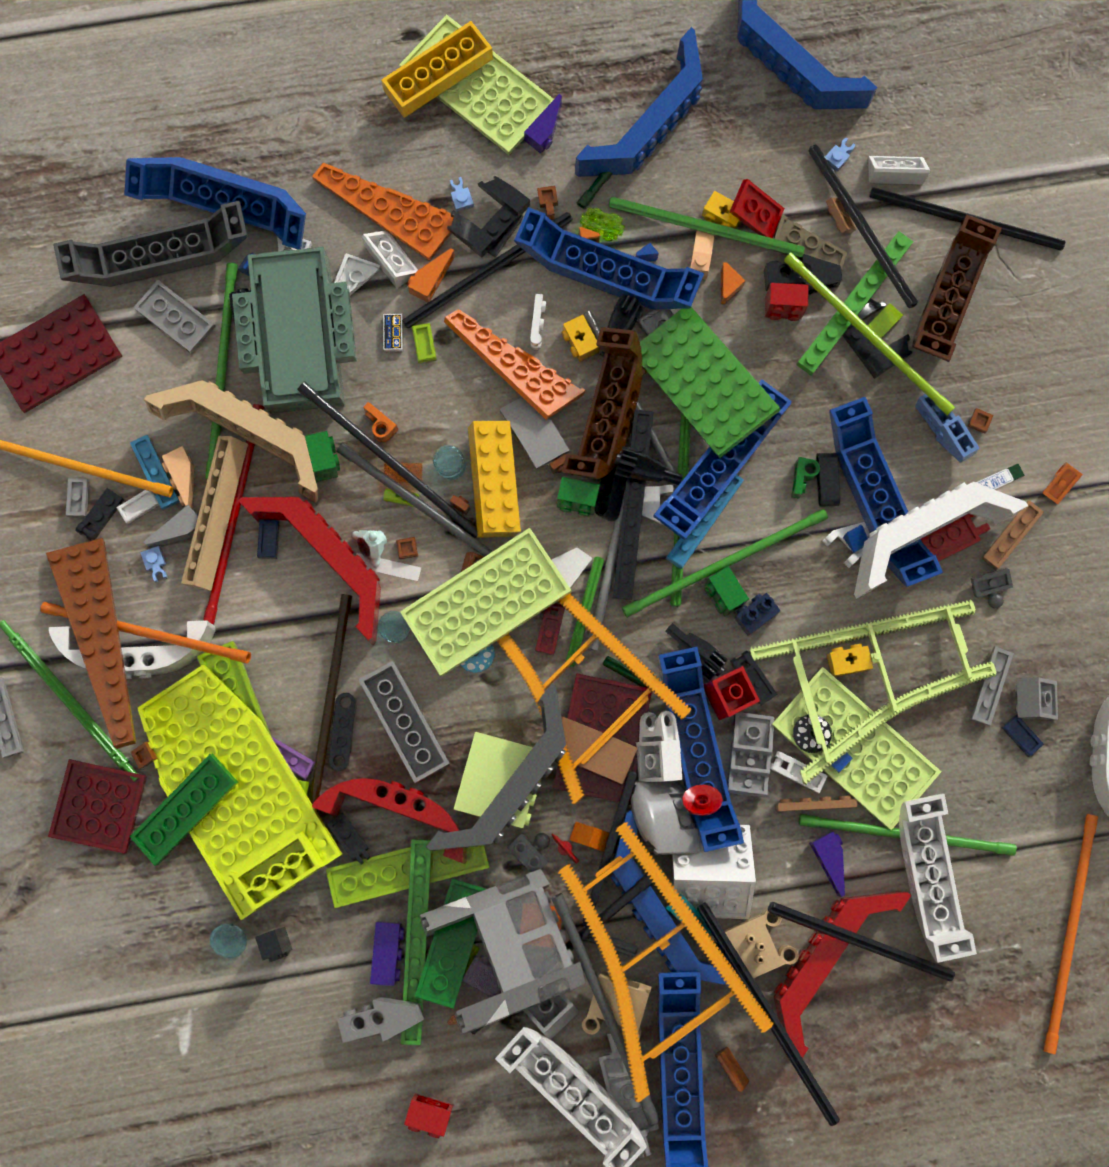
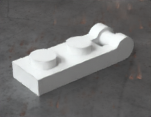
M543 294L535 295L530 337L531 348L534 350L540 349L542 345L539 331L543 330L544 319H541L542 312L545 313L546 301H543Z
M777 751L774 764L771 763L770 770L816 793H820L828 775L820 773L810 783L807 782L808 784L805 785L802 782L800 770H803V767L806 768V764ZM783 761L789 763L786 769L781 767Z

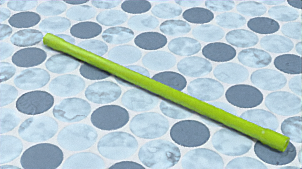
M790 253L784 259V262L806 280L880 350L941 411L948 416L955 409L944 396L940 395L816 278L794 254Z

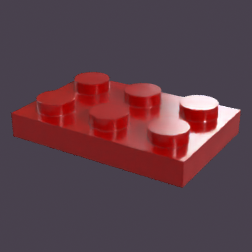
M744 179L730 209V213L758 235L773 238L785 208L749 179Z

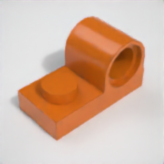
M367 402L363 407L366 413L365 416L371 422L376 421L372 426L373 435L377 441L387 442L396 434L398 427L371 403ZM381 428H385L387 430L386 433L383 435L377 434L378 430Z
M1065 462L1042 493L1056 504H1059L1083 474Z

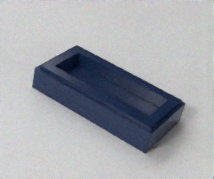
M259 520L257 558L277 559L279 520Z
M1015 715L1001 727L1027 757L1032 756L1044 745L1021 718H1018V715Z

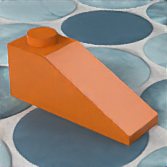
M450 248L419 269L414 276H411L407 283L409 293L427 303L430 302L455 258L454 249Z

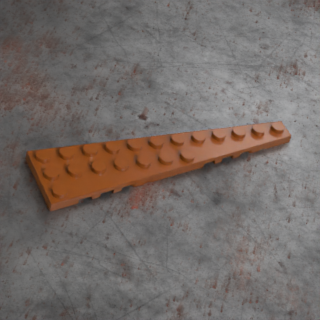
M103 538L47 552L46 555L113 746L118 749L136 744L105 541Z

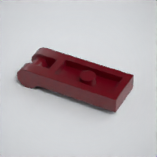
M554 603L545 609L535 648L536 652L554 656L565 611L563 605ZM551 610L558 611V615H550Z

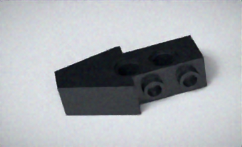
M803 254L800 261L828 289L839 287L842 281L840 265ZM770 261L766 263L764 268L766 291H768L771 283L808 285V295L818 293L785 262ZM780 272H785L788 274V276L784 277L780 274Z

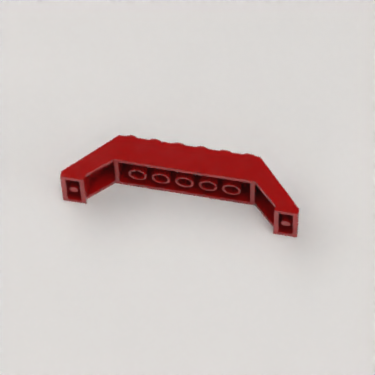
M241 497L238 501L257 522L259 520L288 521L358 595L359 623L355 627L374 645L377 640L381 586L378 583L380 579L371 568L369 570L366 569L367 565L358 554L356 556L353 555L355 552L345 540L343 542L340 541L342 539L333 527L327 528L329 525L319 513L315 515L316 511L306 499L302 501L299 497Z
M895 891L841 898L832 904L830 908L832 912L822 920L857 933L869 914L888 910L901 912L911 894ZM814 932L808 940L810 944L807 949L801 950L796 965L791 966L786 972L785 976L787 978L784 983L780 982L774 990V993H776L774 1002L778 1019L802 1058L809 1048L804 1044L800 1016L849 944L817 932V934Z

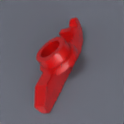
M552 833L554 841L558 844L559 853L564 856L568 855L577 864L579 860L572 853V845L568 841H562Z

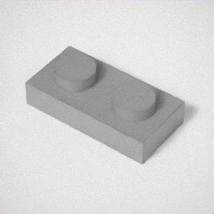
M68 478L67 517L87 516L88 479Z

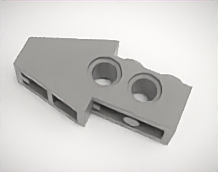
M378 997L372 1000L373 1004L361 1007L362 1011L356 1012L355 1009L343 1012L344 1016L337 1019L342 1041L345 1043L379 1033L381 1034L382 1041H386L424 1020L420 1003ZM378 1012L382 1014L383 1022L378 1020ZM359 1017L364 1020V1027L359 1024Z

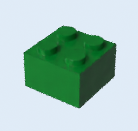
M327 431L305 436L316 482L337 478L340 464L337 454L333 455V453H336L333 436L329 437Z
M562 477L557 497V508L568 513L576 511L581 516L588 517L589 515H594L600 485Z
M729 566L709 577L705 583L706 587L704 590L709 598L713 597L716 602L714 604L719 614L723 613L724 617L745 605L749 600Z

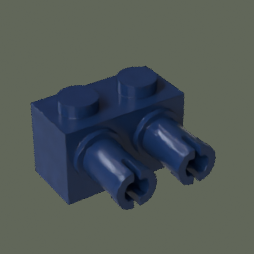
M759 593L751 599L753 602L748 607L743 605L736 611L737 615L734 619L747 636L781 611L768 593H765L763 596Z

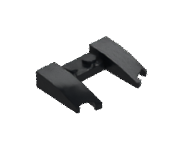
M494 176V180L484 183L481 181L478 183V186L502 205L486 225L480 229L467 218L453 210L451 212V217H453L452 225L447 226L448 231L481 258L530 207V199L497 176Z
M870 298L857 316L863 321L885 307L886 303L883 301L878 303ZM852 324L842 335L874 379L895 366ZM909 334L888 345L903 360L913 353L908 349L907 341L910 340Z

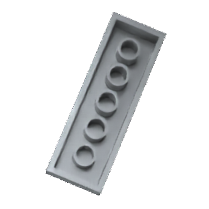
M394 661L359 679L361 686L415 784L451 765Z

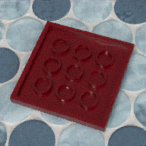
M69 759L48 837L127 854L131 840L130 836L133 833L147 776ZM131 777H136L138 779L134 782Z

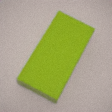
M889 303L872 320L868 327L882 338L903 317V314Z
M430 323L412 326L418 363L437 360Z

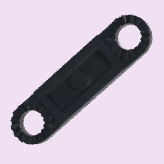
M341 693L336 698L329 764L337 771L346 769L350 762L356 706L355 698L350 693ZM345 697L351 700V705L348 708H343L340 705L341 700ZM338 755L343 756L345 759L344 764L340 767H337L334 763Z

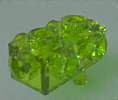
M588 207L586 214L583 213L580 219V224H582L583 228L599 233L604 240L609 242L613 241V239L617 240L618 236H622L625 225H622V217L615 213H605L599 208Z

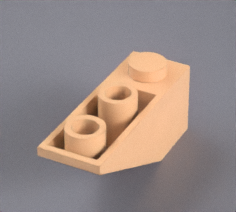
M181 446L162 456L164 460L162 466L166 473H170L172 477L170 482L175 490L178 489L180 493L178 499L181 505H189L193 509L195 467L188 452Z

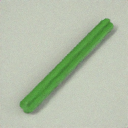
M594 557L582 600V607L584 606L588 612L592 607L604 559L601 557ZM579 621L575 625L566 661L580 648L585 626L582 623L580 624ZM574 661L570 667H575L576 662Z

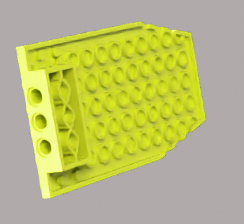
M201 665L138 707L144 732L147 733L149 740L148 744L158 758L153 762L158 770L160 785L167 797L209 754H214L239 782L189 834L240 920L253 914L343 855L317 811L312 807L311 801L262 721L205 665Z

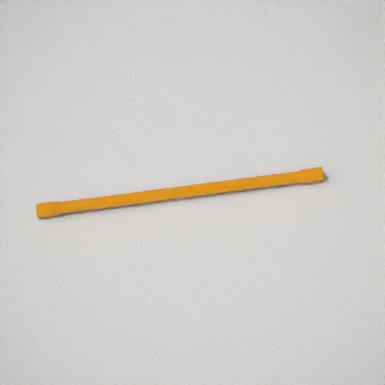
M0 440V450L137 487L170 498L173 494L174 488L158 482L154 483Z

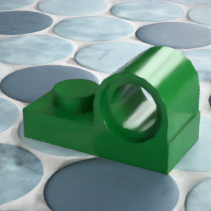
M798 457L796 460L791 498L799 499L802 493L805 494L806 482L804 481L813 480L819 473L820 465L816 460ZM805 467H811L814 473H807Z

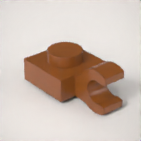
M556 187L537 188L540 208L545 207L546 216L550 220H555L553 206H558Z

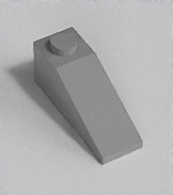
M187 505L143 542L149 548L192 538L198 519L197 513Z

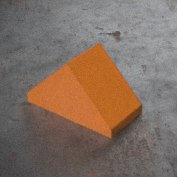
M723 262L721 268V304H726L743 288L746 281L725 262Z
M575 821L570 841L604 852L609 832Z

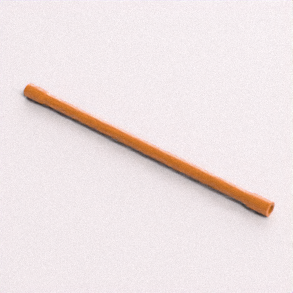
M43 602L40 607L42 613L68 618L65 607ZM117 620L118 630L121 632L230 658L231 660L246 664L251 659V652L227 648Z
M1086 814L1083 841L1050 1023L1043 1051L1051 1054H1056L1058 1033L1087 872L1098 823V816Z

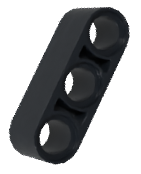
M817 453L816 461L820 465V470L817 474L819 506H839L840 483L837 453Z
M616 465L611 472L601 478L595 505L596 515L610 522L615 521L619 517L627 480L626 477L615 474Z

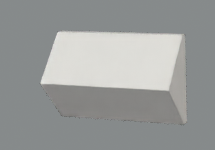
M869 156L868 158L869 183L923 185L930 173V169L923 157Z
M380 231L363 234L362 240L366 250L376 263L381 266L382 271L396 289L408 282L409 278L418 271L389 232Z

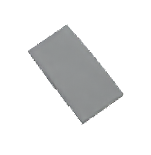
M523 397L499 409L504 419L510 421L512 433L517 441H519L536 470L569 452V448L551 419H544Z
M742 712L735 714L728 776L729 793L767 797L768 777L770 775L771 754L773 750L774 726L772 723L774 722V717Z

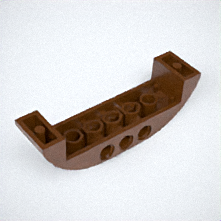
M966 214L939 270L918 323L912 348L947 362L951 360L956 347L954 341L988 254L997 242L1001 227Z
M600 328L596 345L605 352L578 456L566 454L562 469L564 474L594 479L602 478L613 470L616 455L620 454L622 447H625L642 381L641 346L637 332L633 330Z

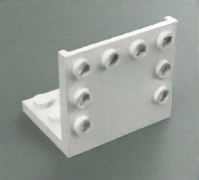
M740 825L744 840L743 844L704 852L699 838L698 853L672 854V886H674V889H677L676 893L682 894L696 909L699 905L706 902L716 918L749 919L756 884L750 825Z

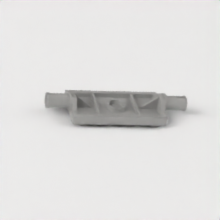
M609 1032L607 1036L611 1052L598 1056L606 1089L640 1131L647 1146L645 1149L647 1157L651 1155L646 1136H648L649 1132L659 1129L658 1123L649 1125L642 1110L641 1102L635 1101V1089H633L631 1079ZM643 1152L638 1156L639 1158H644Z

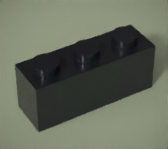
M285 927L255 937L262 961L269 959V962L276 961L288 956L287 952L293 950Z

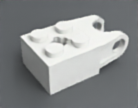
M664 711L657 718L654 713H644L640 718L639 742H636L639 782L682 780L680 740L674 714L670 711ZM666 715L669 717L670 720L668 726H666L664 723V717ZM648 716L651 718L652 721L651 727H648L646 724V719Z

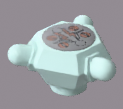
M354 531L352 538L357 540V547L364 557L371 559L373 567H378L384 545L387 543L384 533L382 531Z

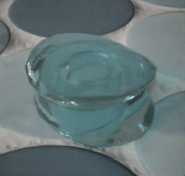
M451 445L441 446L434 453L433 464L441 476L454 480L464 474L466 462L462 452Z
M398 611L385 613L378 622V632L381 637L392 643H399L405 640L411 629Z
M222 924L212 931L210 945L218 955L234 958L244 952L247 938L244 931L238 926Z

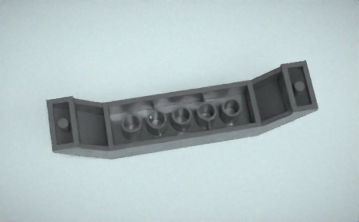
M236 201L221 205L220 209L204 220L100 244L75 242L71 239L54 243L53 246L61 280L112 287L220 262L242 243L248 235L240 202Z
M551 683L537 703L541 707L544 730L542 737L472 829L448 833L438 831L426 846L429 851L489 846L492 842L497 844L504 835L501 831L504 826L509 828L516 819L514 813L517 809L522 811L529 802L526 798L529 793L535 794L541 786L539 780L542 777L546 779L554 767L551 764L554 761L558 763L566 753L563 749L566 746L557 689L553 683Z

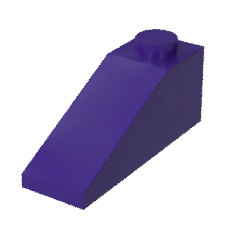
M560 94L524 131V141L540 154L545 149H549L553 143L552 140L562 106V95Z
M829 832L809 844L837 896L843 897L845 895L843 849L841 847L843 843L838 834Z

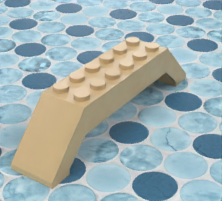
M201 380L145 397L144 401L148 411L164 421L168 417L196 412L290 463L295 467L297 473L299 494L315 503L317 502L318 488L305 436L299 429L294 427L291 429L281 419L276 418L275 420L269 417L266 411L262 409L258 411L248 401L236 399L233 393L229 391L223 392L218 389L219 387L210 381L207 383Z

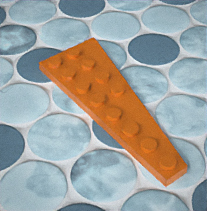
M322 163L312 176L313 180L429 261L451 234L447 230V226L452 225L453 217L445 209H438L427 202L423 203L415 200L409 195L390 188H384L375 182L363 180L357 175H350L326 163Z
M458 309L445 317L444 323L544 419H549L584 395L586 390L583 387L579 389L571 383L570 379L567 378L565 380L556 374V370L543 366L537 358L519 347L511 346L505 338L500 339L492 334L491 329L481 327L475 319Z

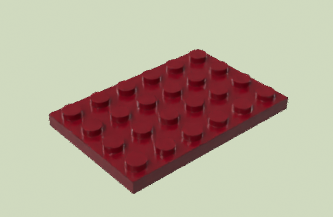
M83 294L1 341L0 375L22 412L26 413L121 358L122 354L87 296Z
M576 673L567 718L604 733L648 688ZM652 692L648 695V701L612 737L636 747V742H639L640 718L649 710ZM637 751L628 772L637 771ZM557 765L553 789L568 791L569 789H566L567 785H565L566 782L563 781L565 778L562 777L564 774H561V767ZM576 767L574 771L577 772L575 775H578V782L581 783L579 786H582V794L615 802L620 801L626 778L623 784H619L584 768Z

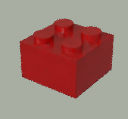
M771 283L765 296V318H770L771 320L784 318L789 321L802 319L808 307V285Z
M743 666L704 684L705 693L718 720L728 718L760 702Z
M415 1093L411 1099L404 1125L414 1132L426 1131L428 1132L427 1135L433 1138L444 1137L453 1104Z

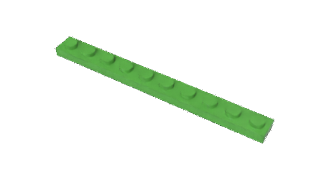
M900 231L897 232L885 248L886 253L895 266L914 242ZM878 260L874 262L844 301V304L856 315L860 313L888 276ZM837 311L796 365L812 376L851 323Z
M412 839L403 1001L420 1003L423 1012L424 1000L416 998L415 994L426 962L427 937L419 917L421 914L428 912L431 851L426 846L431 840ZM422 1021L401 1032L402 1045H421Z

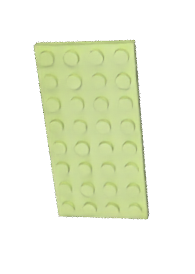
M446 14L399 66H403L462 26ZM494 51L493 60L437 96L440 101L508 155L523 141L524 131L554 100Z
M528 528L406 607L400 613L442 677L570 594L572 590L532 530Z
M821 667L808 682L817 715L823 717L829 723L832 730V739L827 746L829 749L834 743L836 744V741L842 739V736L845 737V734L851 732V729L874 713L824 667ZM801 690L775 719L772 725L812 761L818 758V755L821 756L823 751L817 753L805 752L796 745L793 738V728L796 722L801 717L808 715ZM886 722L879 726V728H876V730H873L872 733L870 732V735L856 744L849 752L847 751L853 759L840 773L832 766H829L824 771L890 830L899 822L902 803L919 799L942 772ZM812 729L811 732H810V734H811V736L815 737L814 732H813V729Z

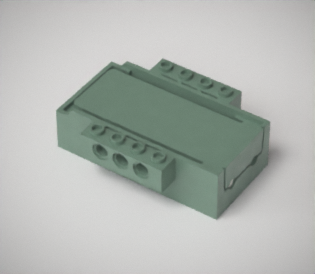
M324 247L260 253L258 256L256 254L248 255L251 292L232 294L239 369L243 374L259 372L263 403L270 414L319 408L297 390L304 381L333 407L344 406L340 363L357 362L350 291L347 281L332 283L330 261Z

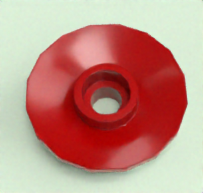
M704 784L689 788L682 798L683 806L686 810L700 816L715 813L723 802L722 795L718 789Z

